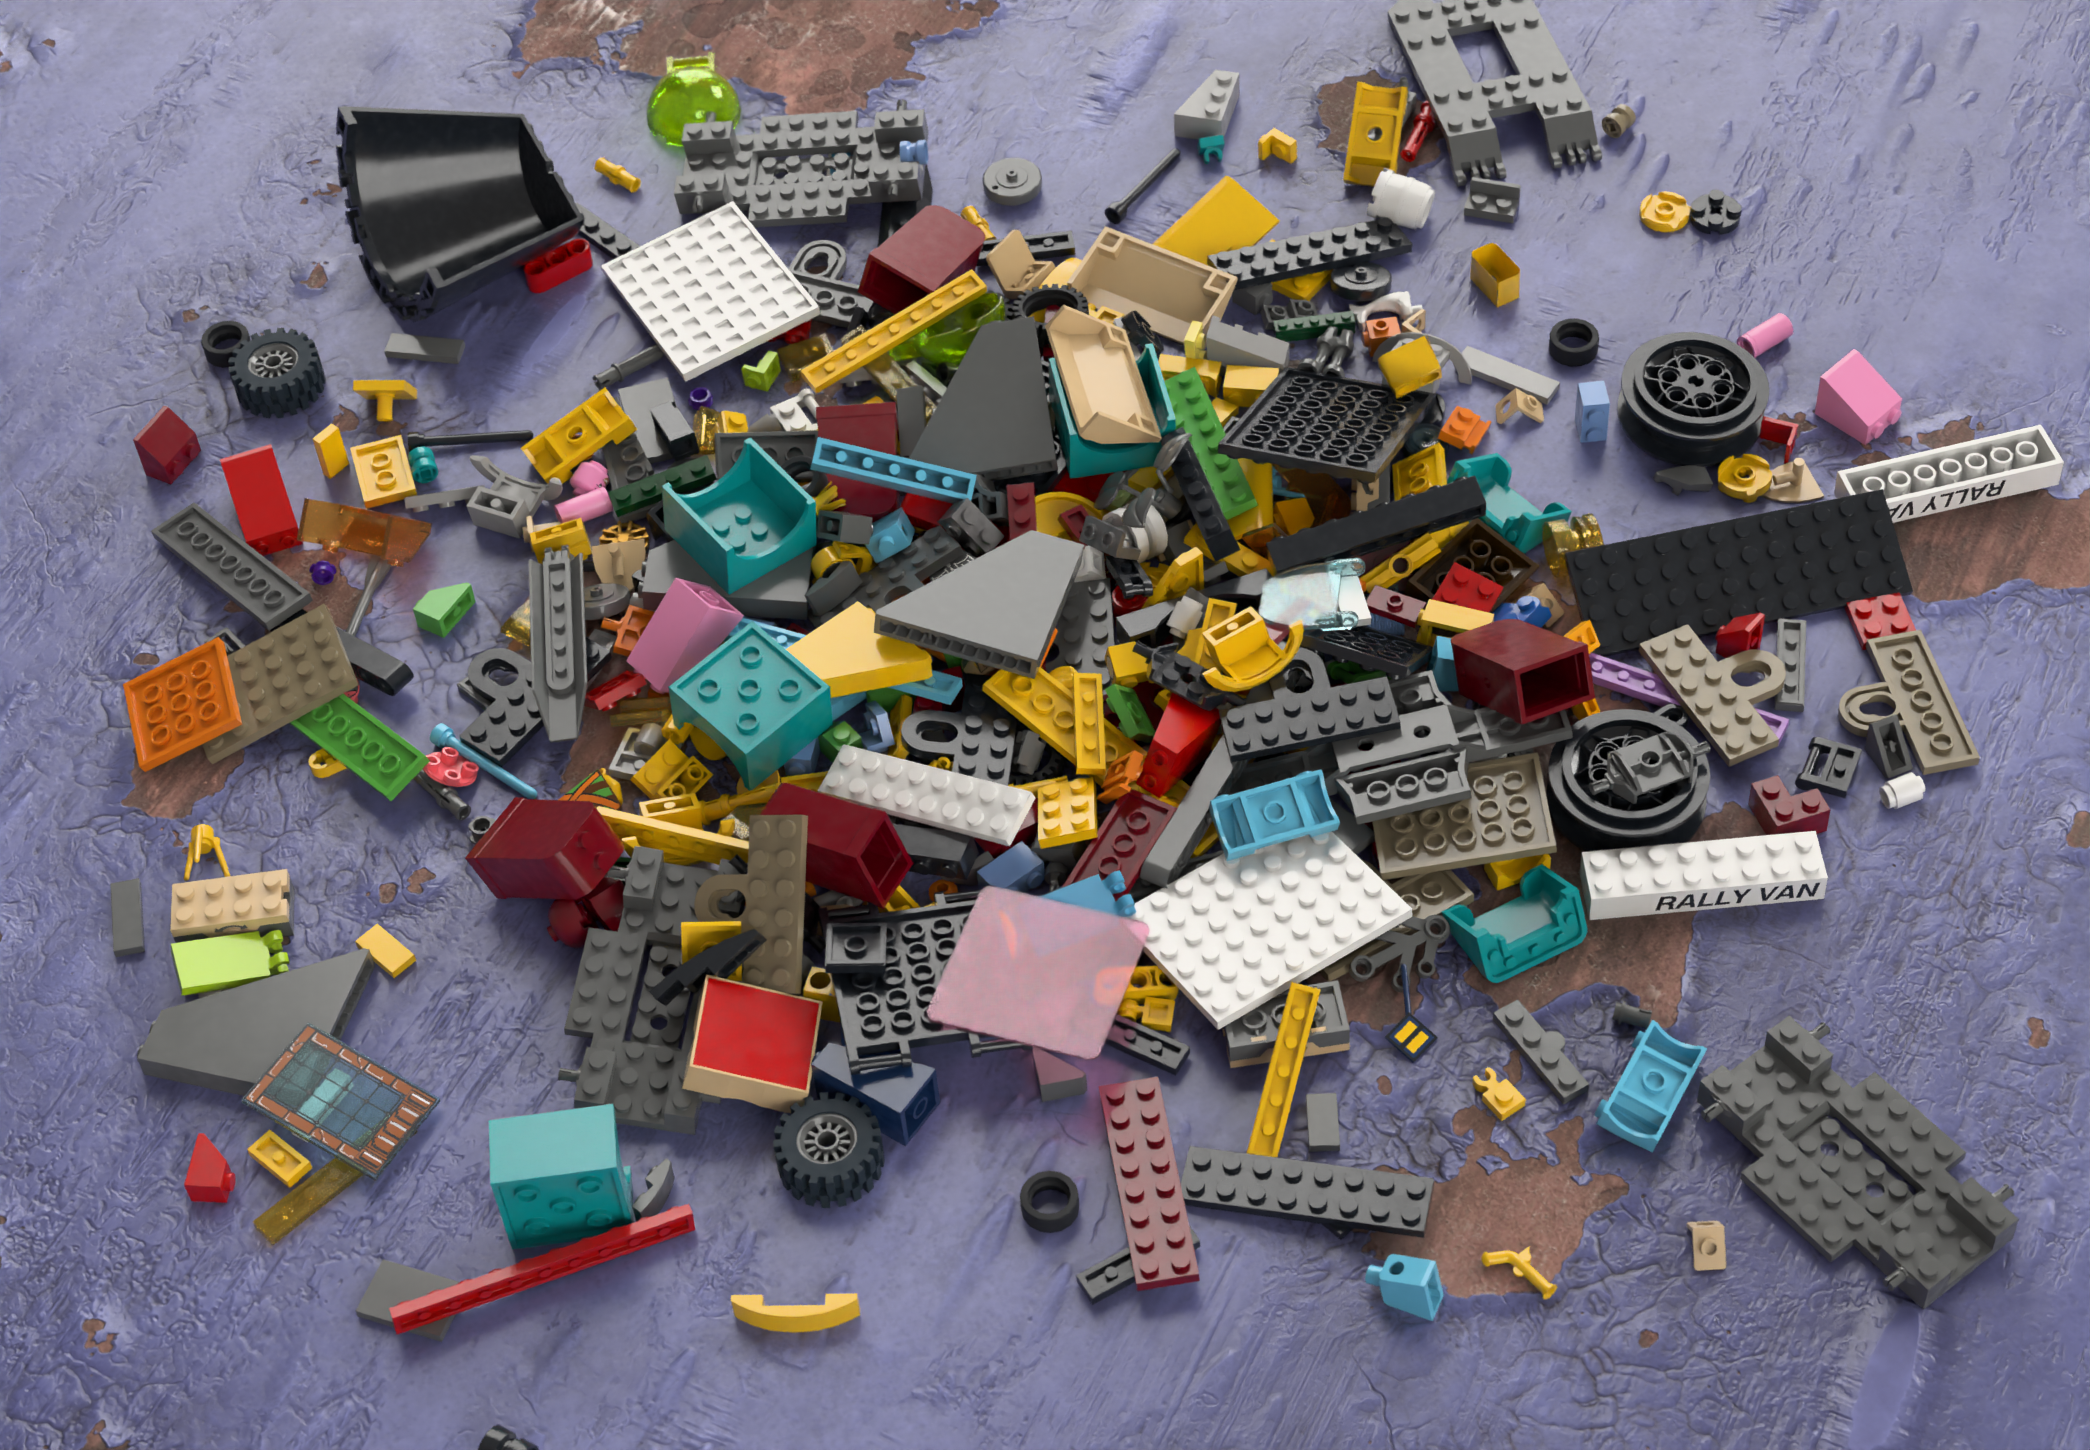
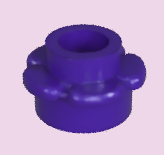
M695 388L690 393L688 404L694 410H707L713 404V395L707 388Z
M322 560L312 564L309 572L312 573L311 577L315 583L327 585L333 581L336 567L328 561Z

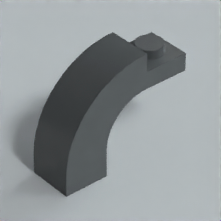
M1176 520L1165 525L1168 540L1163 554L1169 565L1179 555L1193 549L1183 543L1185 536L1191 530L1187 520ZM1203 555L1204 588L1221 581L1220 575L1228 572L1225 561L1215 562Z

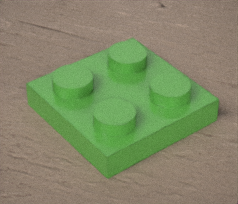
M1117 684L1106 688L1105 691L1108 695L1106 699L1107 704L1114 713H1117L1121 721L1119 727L1125 737L1151 743L1156 732L1135 690Z

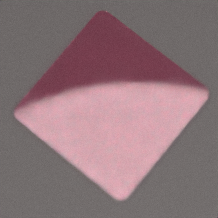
M987 886L980 891L927 1008V1016L936 1023L1085 1060H1093L1101 1054L1148 938L1149 926L1145 922L1000 887Z

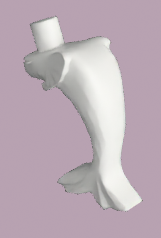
M1408 291L1382 296L1365 306L1349 304L1350 311H1353L1354 318L1357 320L1359 330L1363 332L1366 329L1367 317L1372 313L1380 311L1394 312L1399 314L1400 320L1403 319L1405 322L1422 309V305L1411 306Z

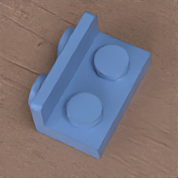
M876 701L865 703L867 712L863 713V718L867 729L871 730L859 733L862 737L863 747L876 753L888 750V746L895 744L887 712Z

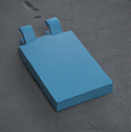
M1120 871L1112 872L1103 881H1101L1099 874L1016 905L1017 912L1037 959L1119 928L1120 923L1118 919L1137 913L1131 894L1120 897L1116 902L1112 894L1126 890L1125 881Z

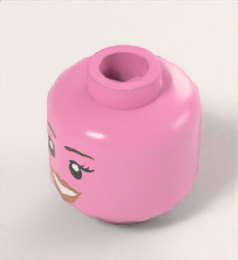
M593 460L582 462L570 479V484L574 488L573 494L577 497L600 487L606 488L609 483L608 470Z

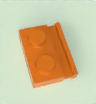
M1456 406L1441 429L1438 439L1461 450L1465 447L1470 450V454H1473L1487 433L1491 421L1483 422L1480 420L1481 416L1474 414L1471 410Z
M1133 750L1112 762L1101 787L1105 791L1098 795L1097 800L1108 804L1130 792L1131 787L1128 784L1139 778L1143 766L1140 764L1144 755Z

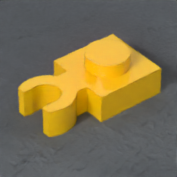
M1489 1067L1485 1069V1077L1488 1081H1482L1476 1075L1473 1077L1474 1088L1483 1093L1482 1101L1501 1121L1525 1106L1526 1099L1507 1079L1499 1083L1496 1080V1073L1493 1069Z

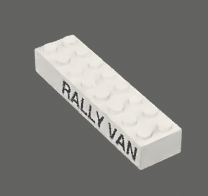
M2037 425L1838 471L1834 495L1836 498L1883 489L1892 522L1895 523L2059 485L2064 462L2042 425Z
M1816 831L1589 851L1581 853L1580 878L1589 920L1824 899L1828 879Z

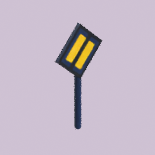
M1402 964L1401 974L1406 1016L1385 1036V1039L1414 1063L1438 1037L1411 1014L1407 966Z

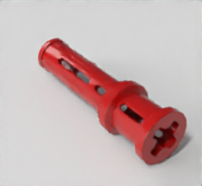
M1428 100L1422 103L1420 107L1421 112L1414 119V129L1400 153L1401 158L1407 162L1415 160L1427 133L1432 132L1435 127L1436 119L1433 113H1431L1432 110Z

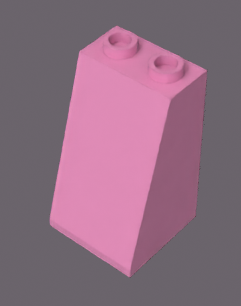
M675 578L626 661L635 668L633 670L634 673L643 674L644 678L651 683L650 687L660 694L669 693L668 687L715 651L742 620L744 615L710 586Z

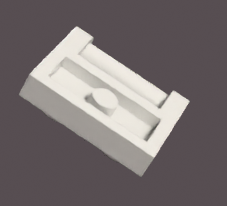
M808 388L800 391L798 396L770 407L771 414L775 413L783 431L818 429L817 423L812 425L801 410L802 407L807 406L816 418V407H820L815 401L814 393Z

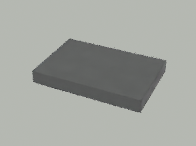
M383 1259L356 1309V1314L358 1317L394 1327L389 1308L397 1306L402 1301H411L423 1297L431 1291L443 1290L457 1285L459 1282ZM455 1315L407 1332L442 1342Z

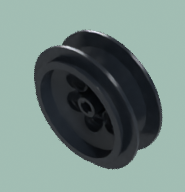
M1698 332L1666 334L1641 345L1626 361L1622 372V389L1618 397L1617 414L1619 423L1627 437L1639 449L1654 458L1680 466L1695 465L1708 467L1720 465L1728 457L1734 456V459L1743 455L1759 438L1761 421L1769 399V382L1759 362L1744 348L1727 339Z
M1618 709L1603 711L1585 717L1571 726L1573 738L1556 742L1549 760V780L1546 791L1549 812L1558 830L1578 848L1589 852L1687 843L1699 830L1705 816L1710 783V768L1706 754L1697 756L1693 760L1692 783H1688L1687 777L1637 796L1636 804L1629 802L1609 789L1593 795L1589 789V783L1604 779V774L1607 773V754L1609 752L1664 732L1676 734L1685 743H1689L1690 746L1699 744L1686 729L1674 721L1641 710ZM1650 758L1643 760V762L1648 765L1658 763L1656 760H1652Z

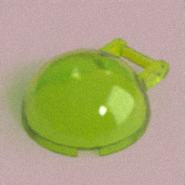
M714 52L708 53V56L677 59H673V56L666 57L667 74L654 86L646 108L647 124L653 135L657 136L658 133L666 138V143L683 146L684 124L705 123L706 113L710 112L711 115V111L716 113L715 122L732 121L735 128L741 116L740 101L728 80L716 72Z
M997 293L981 295L889 350V357L894 361L923 357L936 365H939L941 362L961 364L981 325H986L996 320L1005 321L1006 309L1003 297L1001 296L999 300Z

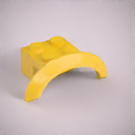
M1251 606L1208 629L1202 635L1211 659L1227 676L1221 675L1215 667L1202 673L1203 676L1214 688L1229 692L1247 690L1268 681L1281 672L1298 652L1304 632L1302 620L1300 619L1289 625V638L1284 650L1269 637L1263 618Z
M695 793L639 802L640 816L704 831L702 828L701 808ZM735 819L720 821V828L717 834L731 837L735 828ZM636 836L622 838L624 850L632 858L634 846H641L638 844ZM663 852L664 863L692 866L703 862Z

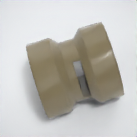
M1619 104L1613 109L1612 113L1603 118L1601 125L1608 136L1618 138L1635 123L1636 116L1629 106Z

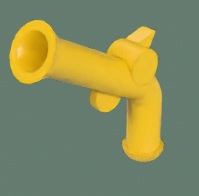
M1530 1246L1519 1254L1509 1250L1491 1253L1486 1251L1482 1254L1481 1261L1486 1267L1509 1263L1514 1266L1513 1274L1517 1277L1524 1276L1542 1293L1543 1299L1550 1298L1557 1290V1285L1549 1283L1530 1265Z

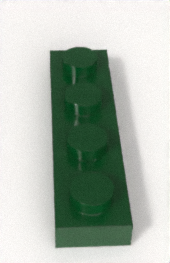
M705 455L610 491L608 494L617 517L662 501V486L668 482L672 485L673 491L680 494L717 479L709 458Z

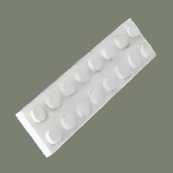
M843 744L818 789L819 793L871 809L876 808L885 811L889 815L1010 846L1035 800V796L1030 791Z

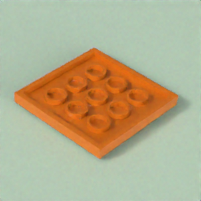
M219 637L123 684L138 763L144 772L242 725L225 644Z

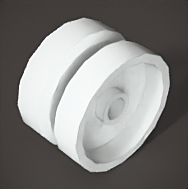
M1127 504L1104 515L1102 521L1126 531L1125 539L1131 540V546L1141 550L1137 560L1140 564L1165 551L1168 540L1167 530L1160 513L1152 505L1146 516L1145 528H1134L1125 525L1121 518L1129 505Z

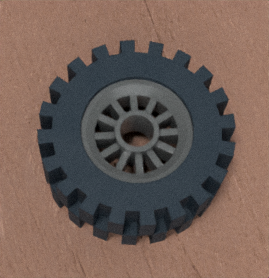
M277 328L275 333H271V329L263 330L265 335L258 336L255 333L251 335V341L248 342L244 339L240 342L241 349L235 348L233 350V357L229 358L228 363L230 367L228 369L239 403H242L246 411L250 409L251 414L255 416L262 412L263 418H270L271 414H276L277 418H284V413L290 412L291 416L298 414L296 409L301 407L305 410L309 408L308 401L315 403L319 399L317 393H322L324 390L325 375L314 341L308 339L305 333L302 332L298 336V332L295 329H290L288 333L285 332L284 328Z
M828 1092L820 1093V1100L813 1101L812 1095L805 1097V1105L802 1107L797 1102L790 1106L791 1116L786 1113L781 1116V1127H775V1140H773L779 1176L782 1178L783 1186L786 1190L791 1189L792 1196L797 1200H800L804 1195L806 1204L813 1207L816 1200L820 1201L822 1208H830V1202L837 1201L838 1207L846 1206V1198L852 1197L854 1202L862 1198V1189L869 1193L874 1188L873 1179L879 1181L882 1175L881 1167H884L885 1161L878 1120L875 1115L872 1116L871 1109L866 1104L860 1108L859 1099L853 1096L847 1102L845 1094L837 1092L835 1099H829Z

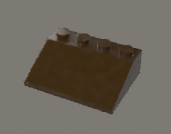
M1477 518L1465 526L1441 549L1439 554L1428 561L1408 580L1403 595L1426 602L1427 606L1429 599L1432 600L1454 562L1504 587L1490 612L1493 613L1538 570L1539 565Z

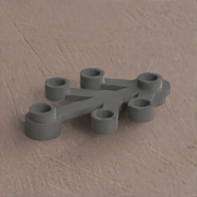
M1430 915L1425 919L1412 916L1394 928L1402 925L1418 932L1408 936L1388 930L1376 937L1375 939L1394 945L1370 958L1365 955L1355 957L1349 966L1351 977L1356 981H1366L1372 976L1376 968L1401 955L1398 971L1391 980V986L1395 991L1403 992V986H1399L1396 982L1397 978H1402L1401 965L1406 964L1408 984L1410 985L1409 974L1415 949L1424 942L1426 944L1423 960L1417 964L1415 970L1416 974L1422 979L1431 977L1435 971L1434 959L1437 946L1443 943L1450 934L1449 923L1439 915ZM1430 927H1437L1439 934H1433L1430 931ZM1421 965H1427L1430 968V972H1423ZM1356 967H1363L1365 974L1357 973Z

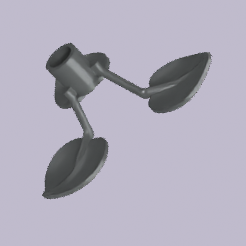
M1190 433L1178 435L1166 442L1159 451L1154 461V467L1157 468L1156 474L1165 487L1164 490L1159 488L1155 491V489L1149 487L1140 493L1122 484L1126 474L1118 471L1109 476L1102 485L1094 503V508L1097 510L1105 509L1113 502L1119 490H1125L1137 496L1136 499L1129 503L1122 515L1121 521L1125 525L1134 528H1145L1146 516L1151 505L1169 520L1174 518L1181 510L1183 503L1172 495L1174 489L1169 486L1163 476V471H1166L1172 465L1186 441L1193 435Z

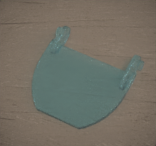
M1360 558L1338 559L1328 563L1304 565L1282 572L1263 584L1259 615L1263 618L1264 622L1289 629V625L1300 619L1302 620L1304 630L1321 629L1322 631L1352 629L1358 624V615L1353 611L1337 612L1342 577L1362 575L1365 571V562Z

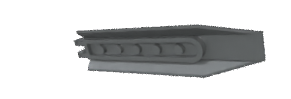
M563 545L561 548L562 559L554 560V552L552 547L545 548V562L543 564L528 560L532 692L550 743L578 739L588 685L583 554L579 553L571 561L568 545Z

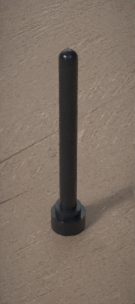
M1174 148L1121 201L1111 203L1105 209L1106 218L1113 224H1119L1126 217L1127 208L1180 156V150Z
M531 430L425 436V434H420L419 432H408L409 452L417 447L526 441L533 439L534 433Z

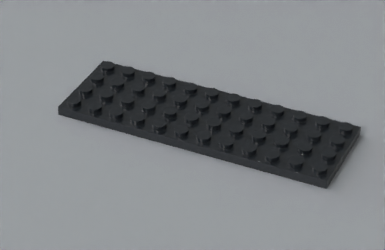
M1883 489L1566 552L1564 554L1581 622L1591 621L1600 646L1592 653L1603 657L1639 650L1640 643L1687 624L1700 638L1717 634L1723 625L1727 626L1736 617L1762 613L1765 615L1764 624L1778 622L1780 618L1793 619L1843 609L1846 607L1847 602L1899 592L1902 597L1911 595L1913 592Z

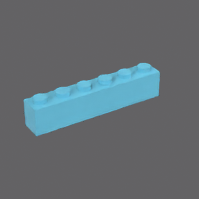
M820 437L817 439L810 467L811 470L953 504L966 498L971 501L977 477L974 474Z

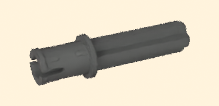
M655 344L618 364L612 363L610 368L593 376V380H597L594 384L599 390H602L604 387H608L617 381L623 382L624 377L661 359L664 353Z

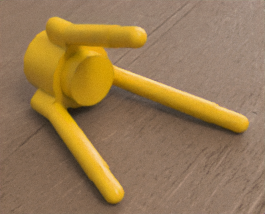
M200 824L191 830V842L189 843L184 873L185 881L189 880L193 860L195 863H198L201 854L209 853L212 848L216 852L224 876L230 877L228 866L220 847V838L214 837V830L209 825Z

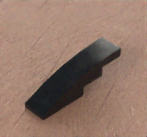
M756 929L725 939L682 964L649 992L664 1006H667L685 988L695 994L702 988L706 974L727 979L767 939Z

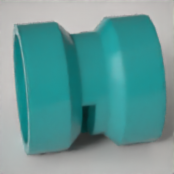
M428 447L413 449L408 455V461L414 480L418 483H429L436 479L438 468L433 451Z

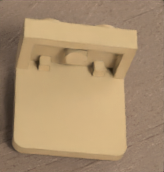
M1012 230L986 257L987 263L1005 298L1007 297L1008 299H1017L1020 294L1024 295L1023 292L1026 290L1032 292V287L1037 286L1039 288L1047 276L1056 268L1053 261L1034 260L1019 230Z

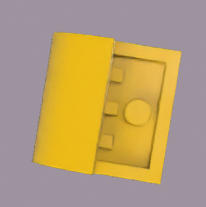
M669 739L630 780L650 800L696 793L713 774L694 756L689 759Z

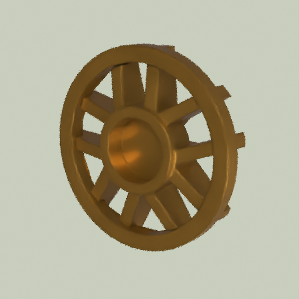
M630 520L629 523L618 521V524L603 530L602 536L599 537V545L645 539L647 551L649 536L645 527L634 524Z

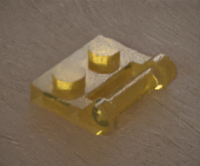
M825 334L777 349L778 357L792 383L800 381V378H802L801 370L834 351Z

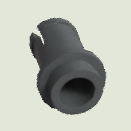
M1623 1001V1003L1616 1002L1612 1020L1618 1021L1617 1024L1619 1025L1623 1022L1647 1029L1652 1010L1626 1005V1001Z

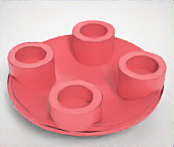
M444 747L442 752L426 755L430 761L423 770L431 779L441 784L463 787L475 782L479 767L476 763L459 756V752L456 749Z

